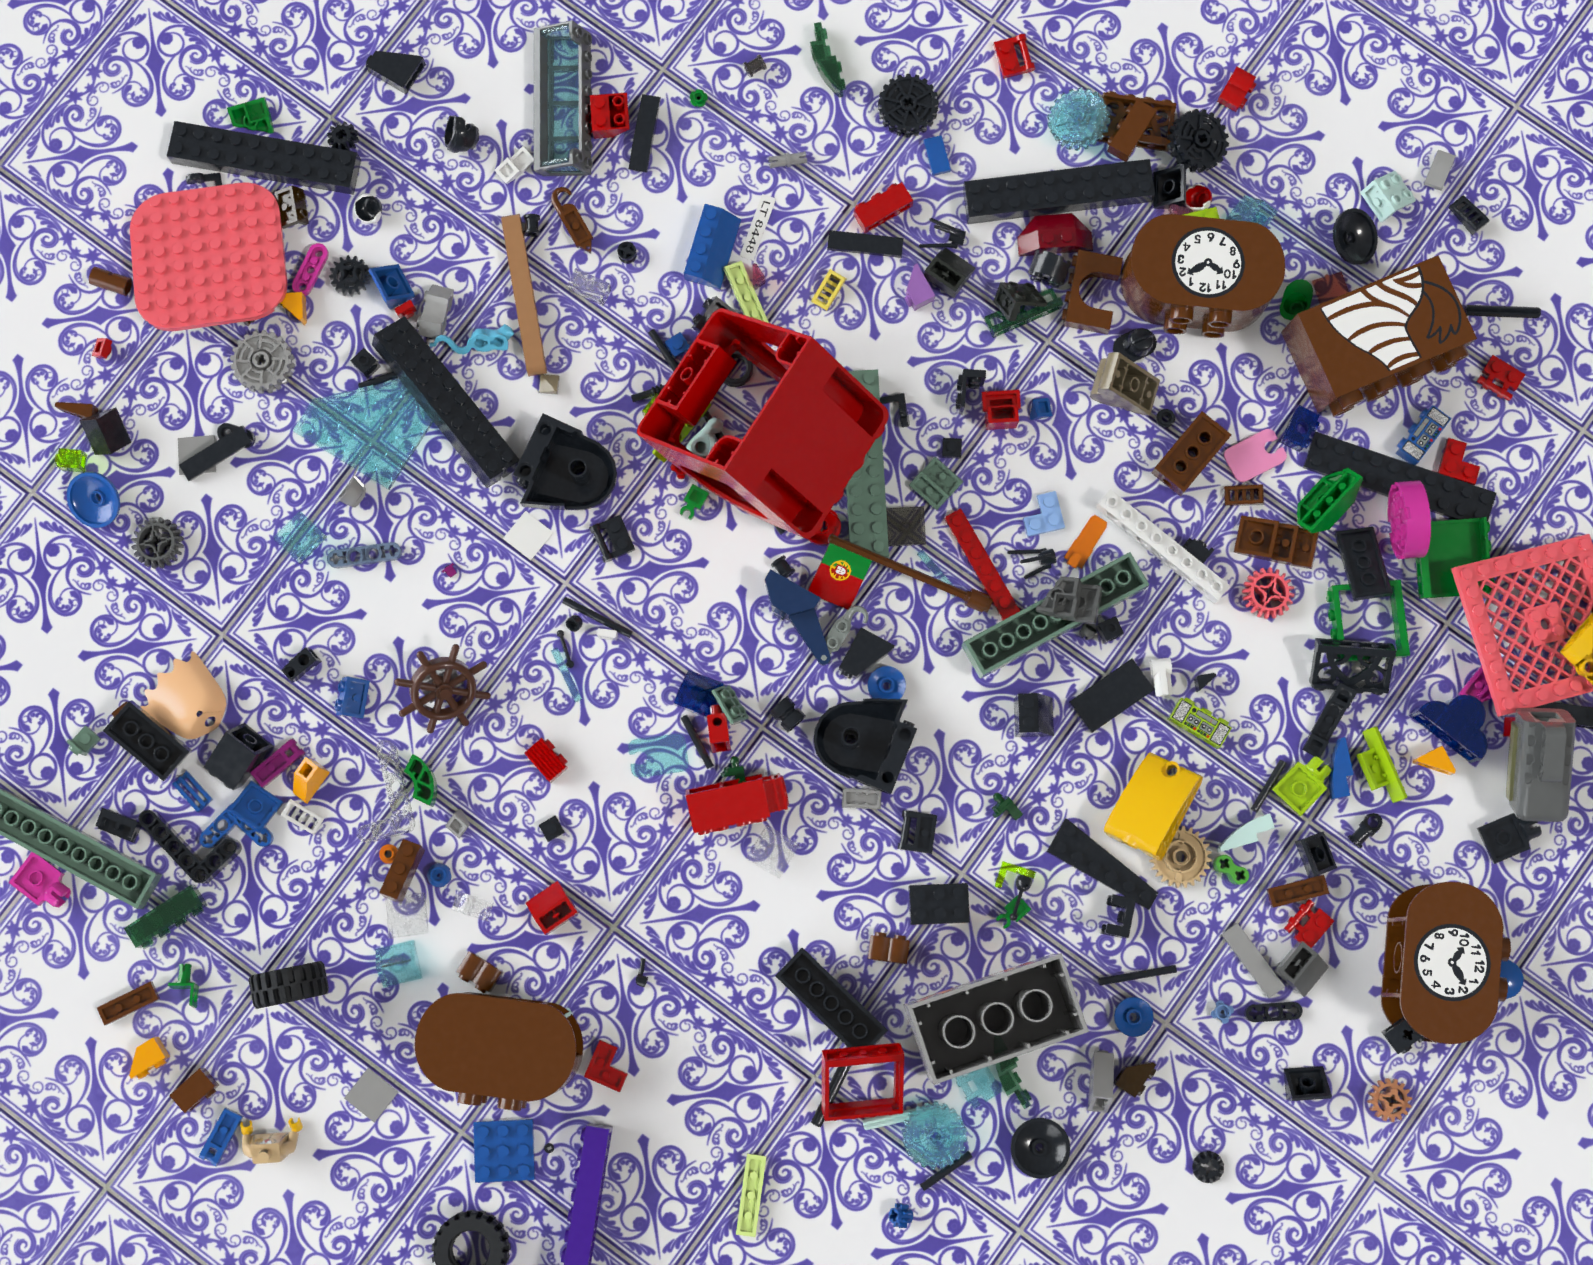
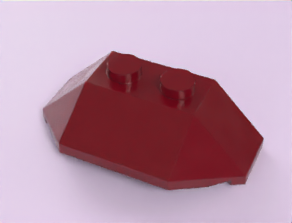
M1073 213L1034 216L1017 237L1019 257L1033 256L1036 250H1039V254H1043V251L1055 254L1078 252V250L1093 251L1092 232Z

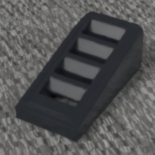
M1464 195L1448 207L1471 235H1474L1490 221ZM1461 203H1463L1465 206H1463L1460 210L1456 208ZM1468 208L1469 212L1464 215L1462 212ZM1473 214L1474 217L1469 220L1467 217ZM1478 220L1479 222L1475 225L1473 222Z

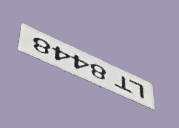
M762 194L740 257L754 261L776 198Z

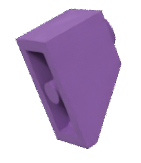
M918 263L913 267L906 289V297H904L909 307L912 306L914 311L933 302L935 299V294Z

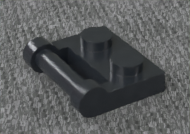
M621 515L589 527L603 555L601 558L604 563L635 551ZM606 529L615 552H609L601 530Z
M903 810L901 838L897 849L932 854L937 815ZM911 818H916L914 843L910 845L908 844Z

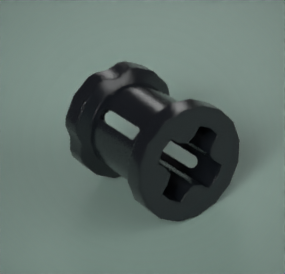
M525 214L524 235L528 237L539 236L538 221L540 220V215Z
M783 555L776 559L771 566L772 568L775 567L781 576L788 578L796 570L790 567L785 560L786 556Z

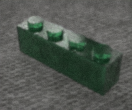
M190 885L126 926L124 930L135 948L143 947V949H146L154 944L153 940L156 938H163L170 934V929L177 926L178 928L187 923L186 919L190 916L196 917L204 912L203 908L207 906V903L195 885Z

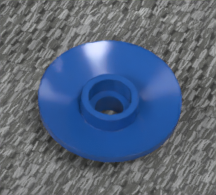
M882 666L871 673L867 686L872 698L901 699L906 690V681L898 669L891 666ZM889 683L890 688L887 690L884 689L883 684Z
M1126 998L1115 1009V1024L1119 1031L1127 1036H1142L1150 1030L1153 1024L1154 1015L1152 1008L1141 998ZM1131 1013H1134L1136 1015V1019L1134 1021L1130 1020L1129 1018Z

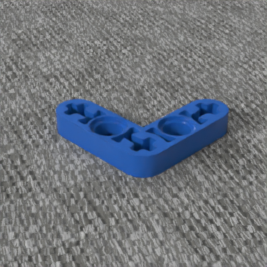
M232 804L201 833L199 838L200 844L203 847L214 848L238 825L259 846L268 847L274 839L272 832L265 826L261 834H268L266 837L268 841L260 842L262 838L258 834L253 836L256 831L246 829L243 822L240 823L237 818L227 812ZM221 820H226L228 823V827L224 831L218 828V823ZM214 828V830L217 833H219L220 836L215 834L212 837V843H205L207 841V839L205 838L206 835L212 836L215 833L214 831H212V829Z

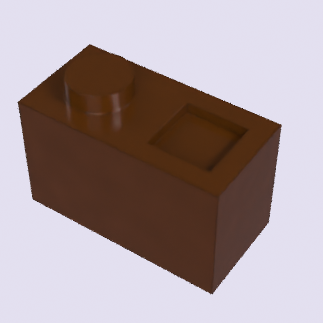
M199 1068L169 1096L184 1113H188L205 1098L210 1099L217 1092L215 1089L219 1084L205 1068Z

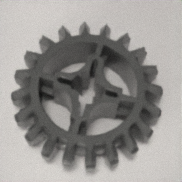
M159 517L158 521L152 518L151 523L145 520V526L138 525V528L141 530L139 532L134 531L137 538L131 539L132 542L136 543L131 546L133 550H137L134 556L139 557L138 561L144 562L145 566L149 567L151 565L153 569H156L158 565L163 569L165 563L171 566L170 560L177 561L178 559L175 555H182V552L179 551V548H184V545L179 543L184 540V537L179 536L182 531L177 529L175 523L171 524V521L168 519L164 522V519ZM159 529L168 530L171 537H162ZM151 533L150 538L146 540V537ZM170 546L169 550L165 553V549ZM145 549H153L157 557H149Z

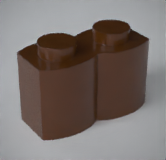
M875 932V935H870L867 959L907 964L910 940H906V936L894 935V938L886 937L887 933Z
M471 951L467 953L456 970L460 974L458 976L460 979L467 983L471 980L476 984L475 988L482 993L486 991L491 992L503 974V971Z

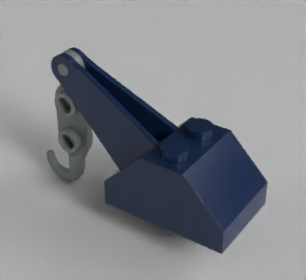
M771 569L765 578V587L774 616L780 620H790L818 663L822 666L828 665L831 660L830 654L840 649L850 632L854 613L861 612L864 615L863 622L867 623L868 613L864 607H850L843 616L834 622L828 635L824 638L816 614L821 598Z

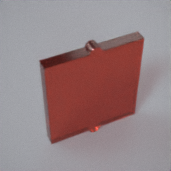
M1342 272L1332 275L1326 274L1324 277L1312 281L1320 304L1349 292Z

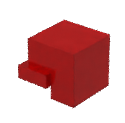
M1020 390L981 392L982 412H985L986 430L1017 428L1019 423L1018 410L1021 409Z

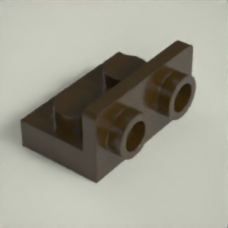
M291 185L274 192L280 209L283 229L299 223L303 225L309 224L305 202L306 196L303 189Z

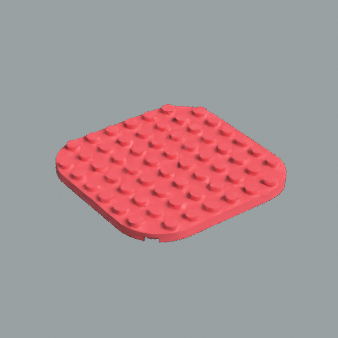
M243 182L162 193L144 201L134 212L130 222V241L135 304L142 318L153 325V327L163 331H180L258 320L274 312L278 304L284 300L287 292V272L280 209L275 197L266 188L254 183Z

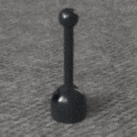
M1019 875L1016 880L1019 894L1013 913L1010 914L1012 921L1017 920V911L1023 892L1028 891L1032 885V879L1024 875Z

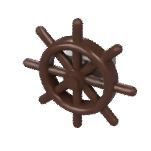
M458 644L452 645L449 657H438L432 660H428L422 651H418L416 656L422 665L415 671L411 680L397 678L394 681L396 686L409 688L412 701L411 704L399 711V716L405 717L417 710L420 714L429 718L427 732L430 734L434 732L437 720H449L457 717L463 726H468L469 720L464 712L470 707L474 698L485 700L491 698L489 692L476 690V681L473 676L485 669L487 663L482 661L469 668L464 662L456 659L460 649ZM463 681H467L466 689L458 688L459 686L464 684ZM419 689H421L422 692H423L424 695H425V696L421 697L420 699H419ZM452 695H459L462 698L456 702ZM446 700L450 707L441 709L443 701ZM435 701L433 708L425 705L428 702L432 703Z

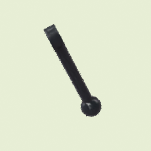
M558 630L557 636L560 637L565 652L566 665L568 668H573L574 662L571 661L563 637L564 631Z

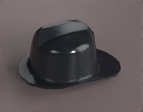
M1134 329L1116 339L1113 345V352L1121 353L1135 362L1154 352L1157 345L1156 337L1148 329Z

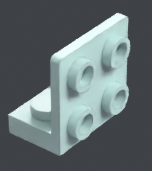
M1396 171L1375 179L1360 192L1380 222L1387 220L1397 210L1416 201L1412 192L1407 188L1402 177Z

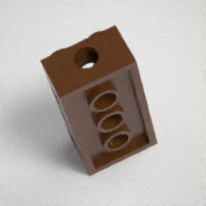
M1201 411L1151 473L1181 497L1232 434ZM1199 437H1204L1207 443L1202 442ZM1188 451H1192L1195 457L1189 456ZM1176 465H1180L1183 471H1178Z

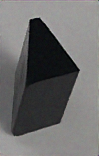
M1216 673L1196 676L1194 678L1196 692H1199L1214 679Z

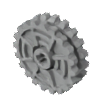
M262 330L261 333L253 331L251 336L248 334L244 335L245 339L237 341L238 347H233L234 355L230 356V360L233 361V364L230 366L234 370V376L245 388H249L252 392L257 390L259 394H263L264 391L273 393L275 388L280 390L281 384H287V378L293 375L291 369L295 368V364L292 363L295 357L291 353L292 349L281 336H276L274 332L267 334L266 330ZM264 359H265L266 362H265L264 364L262 363V365H261V364H260V361L262 360V361L264 362Z

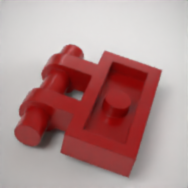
M1492 355L1482 370V373L1488 377L1484 378L1480 375L1476 382L1481 384L1485 390L1489 389L1496 393V396L1500 399L1504 398L1510 401L1513 394L1507 391L1508 388L1516 391L1526 374ZM1493 380L1502 384V387H1499L1498 385L1494 384Z
M1308 899L1305 904H1301L1295 916L1289 918L1288 924L1284 929L1290 933L1295 928L1298 932L1293 938L1297 941H1303L1312 948L1333 924L1334 920L1320 908L1313 913L1310 909L1315 903ZM1306 915L1309 919L1302 926L1299 922Z

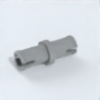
M805 151L793 154L787 152L785 155L768 157L770 169L782 166L788 168L791 165L807 163Z

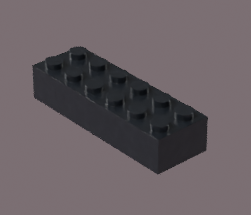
M801 948L775 975L847 1047L876 1045L888 1032L804 948Z

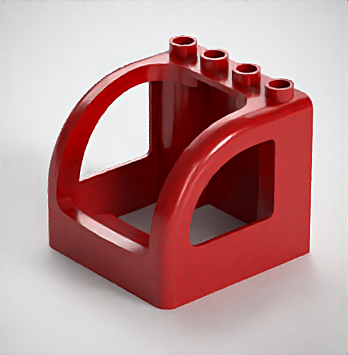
M720 308L712 313L638 425L637 434L682 472L720 498L754 517L808 539L821 530L824 519L833 505L842 498L844 488L849 480L863 466L869 449L885 430L889 412L877 398L813 337ZM766 343L777 346V351H774ZM735 351H739L759 369L778 381L779 384L743 439L732 435L723 436L715 443L705 459L693 454L679 442V436L685 423L693 426L697 424L737 363L731 355Z

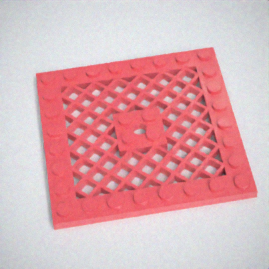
M1590 534L1451 569L1498 717L1515 713L1517 708H1534L1593 692V685L1583 676H1574L1576 673L1575 667L1557 651L1559 645L1564 647L1567 643L1564 639L1569 638L1568 635L1572 637L1581 624L1590 616L1591 609L1593 612V543ZM1565 560L1562 566L1556 563ZM1569 563L1576 567L1573 573L1567 569ZM1548 565L1546 570L1542 569L1540 566ZM1552 567L1559 571L1557 577L1550 574ZM1531 569L1529 574L1523 572L1524 570ZM1535 572L1542 575L1540 581L1533 578ZM1514 573L1512 579L1506 576L1508 574ZM1563 575L1571 578L1568 584L1561 580ZM1519 576L1525 579L1523 586L1516 582ZM1497 577L1495 583L1489 580ZM1547 579L1554 582L1552 588L1545 585ZM1502 580L1509 584L1506 590L1499 586ZM1575 581L1582 585L1579 591L1573 588ZM1530 583L1537 586L1535 592L1528 589ZM1485 584L1492 588L1490 594L1482 590ZM1558 585L1565 589L1563 595L1556 592ZM1513 587L1520 591L1518 597L1511 594ZM1541 590L1548 593L1546 600L1539 596ZM1496 591L1503 595L1501 601L1494 598ZM1569 593L1576 596L1574 602L1567 599ZM1525 594L1531 597L1529 604L1522 600ZM1554 597L1558 599L1559 604L1557 603V601L1551 602L1552 598ZM1508 598L1515 602L1512 608L1505 605ZM1581 600L1588 603L1585 609L1579 606ZM1536 601L1542 604L1534 607ZM1490 603L1498 606L1495 613L1488 609ZM1564 604L1571 607L1569 613L1562 610ZM1519 605L1525 608L1520 613L1517 612ZM1502 610L1509 613L1507 620L1499 616ZM1575 611L1582 614L1580 621L1573 617ZM1513 617L1520 620L1518 627L1511 623ZM1541 620L1547 622V629L1542 628ZM1497 621L1504 625L1501 631L1494 628ZM1570 622L1577 626L1574 632L1568 629ZM1508 628L1515 632L1513 638L1506 635ZM1520 635L1526 638L1524 645L1517 642ZM1502 640L1510 643L1507 650L1500 646ZM1554 642V645H1553L1552 648L1549 647L1548 645H1546V644H1548V643ZM1529 646H1531V648L1537 647L1536 651L1533 652L1532 650H1530ZM1514 647L1521 650L1518 657L1511 653ZM1542 649L1549 653L1547 659L1540 656ZM1525 654L1532 657L1530 664L1523 660ZM1554 656L1561 660L1558 666L1551 663ZM1508 658L1515 661L1513 668L1506 665ZM1537 661L1544 664L1541 671L1534 667ZM1565 663L1572 667L1570 673L1563 670ZM1588 664L1587 668L1585 669L1587 672L1590 671V665H1589V664ZM1520 665L1527 669L1524 675L1517 672ZM1548 668L1555 671L1553 677L1546 674ZM1531 672L1538 676L1536 682L1529 679ZM1560 675H1562L1563 677L1566 678V679L1558 680V678H1559ZM1514 677L1521 680L1519 687L1512 683ZM1543 679L1549 682L1547 684L1540 685ZM1526 684L1532 687L1523 690Z

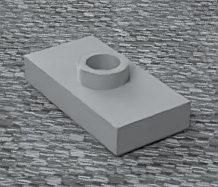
M843 788L842 808L881 810L882 792L873 789Z

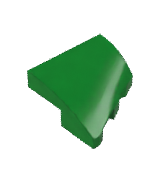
M265 97L227 108L233 126L268 132L270 134L274 133L272 118Z

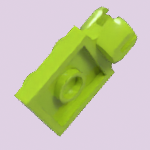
M1317 756L1313 757L1306 765L1298 761L1271 789L1299 816H1302L1327 789L1323 782L1332 770L1328 764H1324L1317 770L1324 762Z

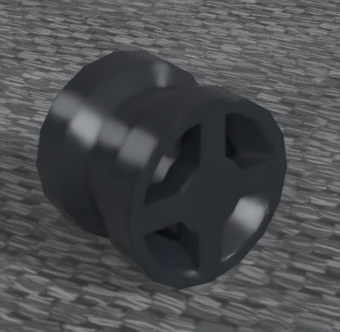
M626 241L618 246L617 252L621 262L630 264L636 260L637 252L633 243Z

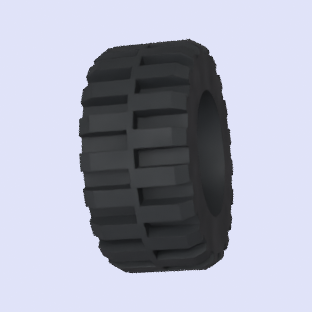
M322 961L251 975L249 978L252 1002L256 1009L328 994L329 991L325 965Z
M482 1210L462 1211L443 1223L436 1233L431 1249L433 1251L432 1262H435L436 1265H460L453 1253L454 1242L463 1232L477 1231L486 1238L490 1247L489 1257L483 1265H506L510 1258L509 1250L511 1249V1243L508 1241L509 1234L505 1232L502 1222L499 1223L492 1214L488 1215Z

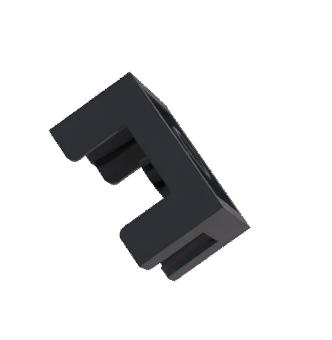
M1112 894V896L1108 895L1106 904L1121 908V911L1118 912L1117 916L1118 925L1103 924L1100 934L1123 939L1129 938L1136 899Z

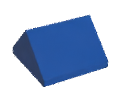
M399 264L375 267L368 270L390 310L415 297Z

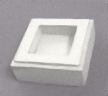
M598 628L597 636L599 639L616 641L618 639V632L616 630Z

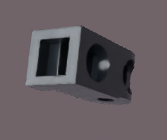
M305 647L283 667L282 672L293 683L322 661L311 648Z

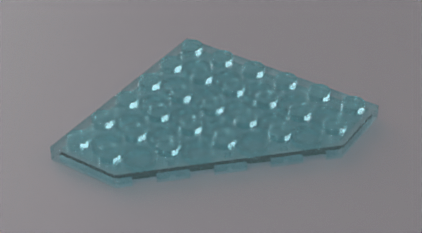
M396 379L380 385L366 386L350 392L345 391L332 394L329 397L313 399L293 429V432L355 470L359 465L357 471L390 490L433 421L400 379Z

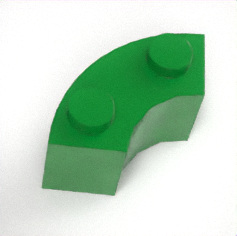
M412 754L404 770L411 777L414 784L412 797L434 807L437 798L435 775L424 760Z

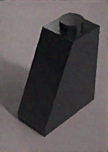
M375 51L366 61V68L370 74L404 94L408 93L426 66L424 58L421 56Z
M861 627L839 666V670L842 671L841 675L848 679L852 677L858 678L891 653L895 645Z

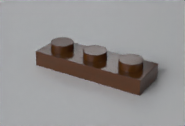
M1324 875L1266 889L1271 908L1330 894Z
M150 981L97 1007V1010L105 1026L160 1000L153 981Z

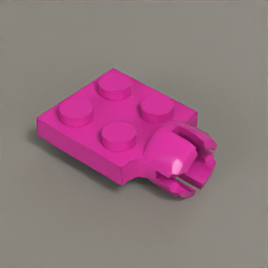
M31 852L8 882L38 906L47 901L53 907L59 908L66 902L61 897L69 898L71 895V890L61 881L65 874L46 859Z

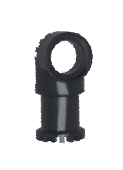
M1376 813L1367 814L1359 824V828L1352 835H1349L1348 839L1352 843L1355 842L1354 845L1356 844L1361 849L1363 847L1362 844L1369 836L1372 837L1382 826L1381 816ZM1371 816L1376 817L1378 820V824L1374 828L1368 825V819Z

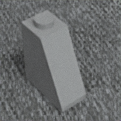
M1105 1050L1093 1053L1087 1111L1108 1112L1113 1100L1114 1053H1109Z

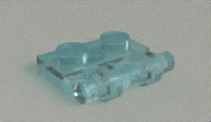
M988 1067L970 1072L966 1076L955 1077L958 1087H961L966 1095L965 1099L968 1103H971L974 1109L980 1106L977 1100L979 1096L982 1095L986 1102L1003 1092ZM971 1080H973L976 1087L978 1088V1090L974 1092L968 1084V1082Z

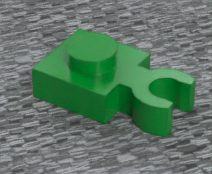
M692 484L683 500L687 505L680 509V515L682 516L685 511H690L691 514L688 519L692 520L695 515L694 509L701 510L709 493Z
M1018 895L1004 907L1007 913L996 917V921H999L1001 918L1006 919L1003 929L1008 928L1011 924L1010 914L1013 913ZM1022 898L1015 922H1018L1031 910Z

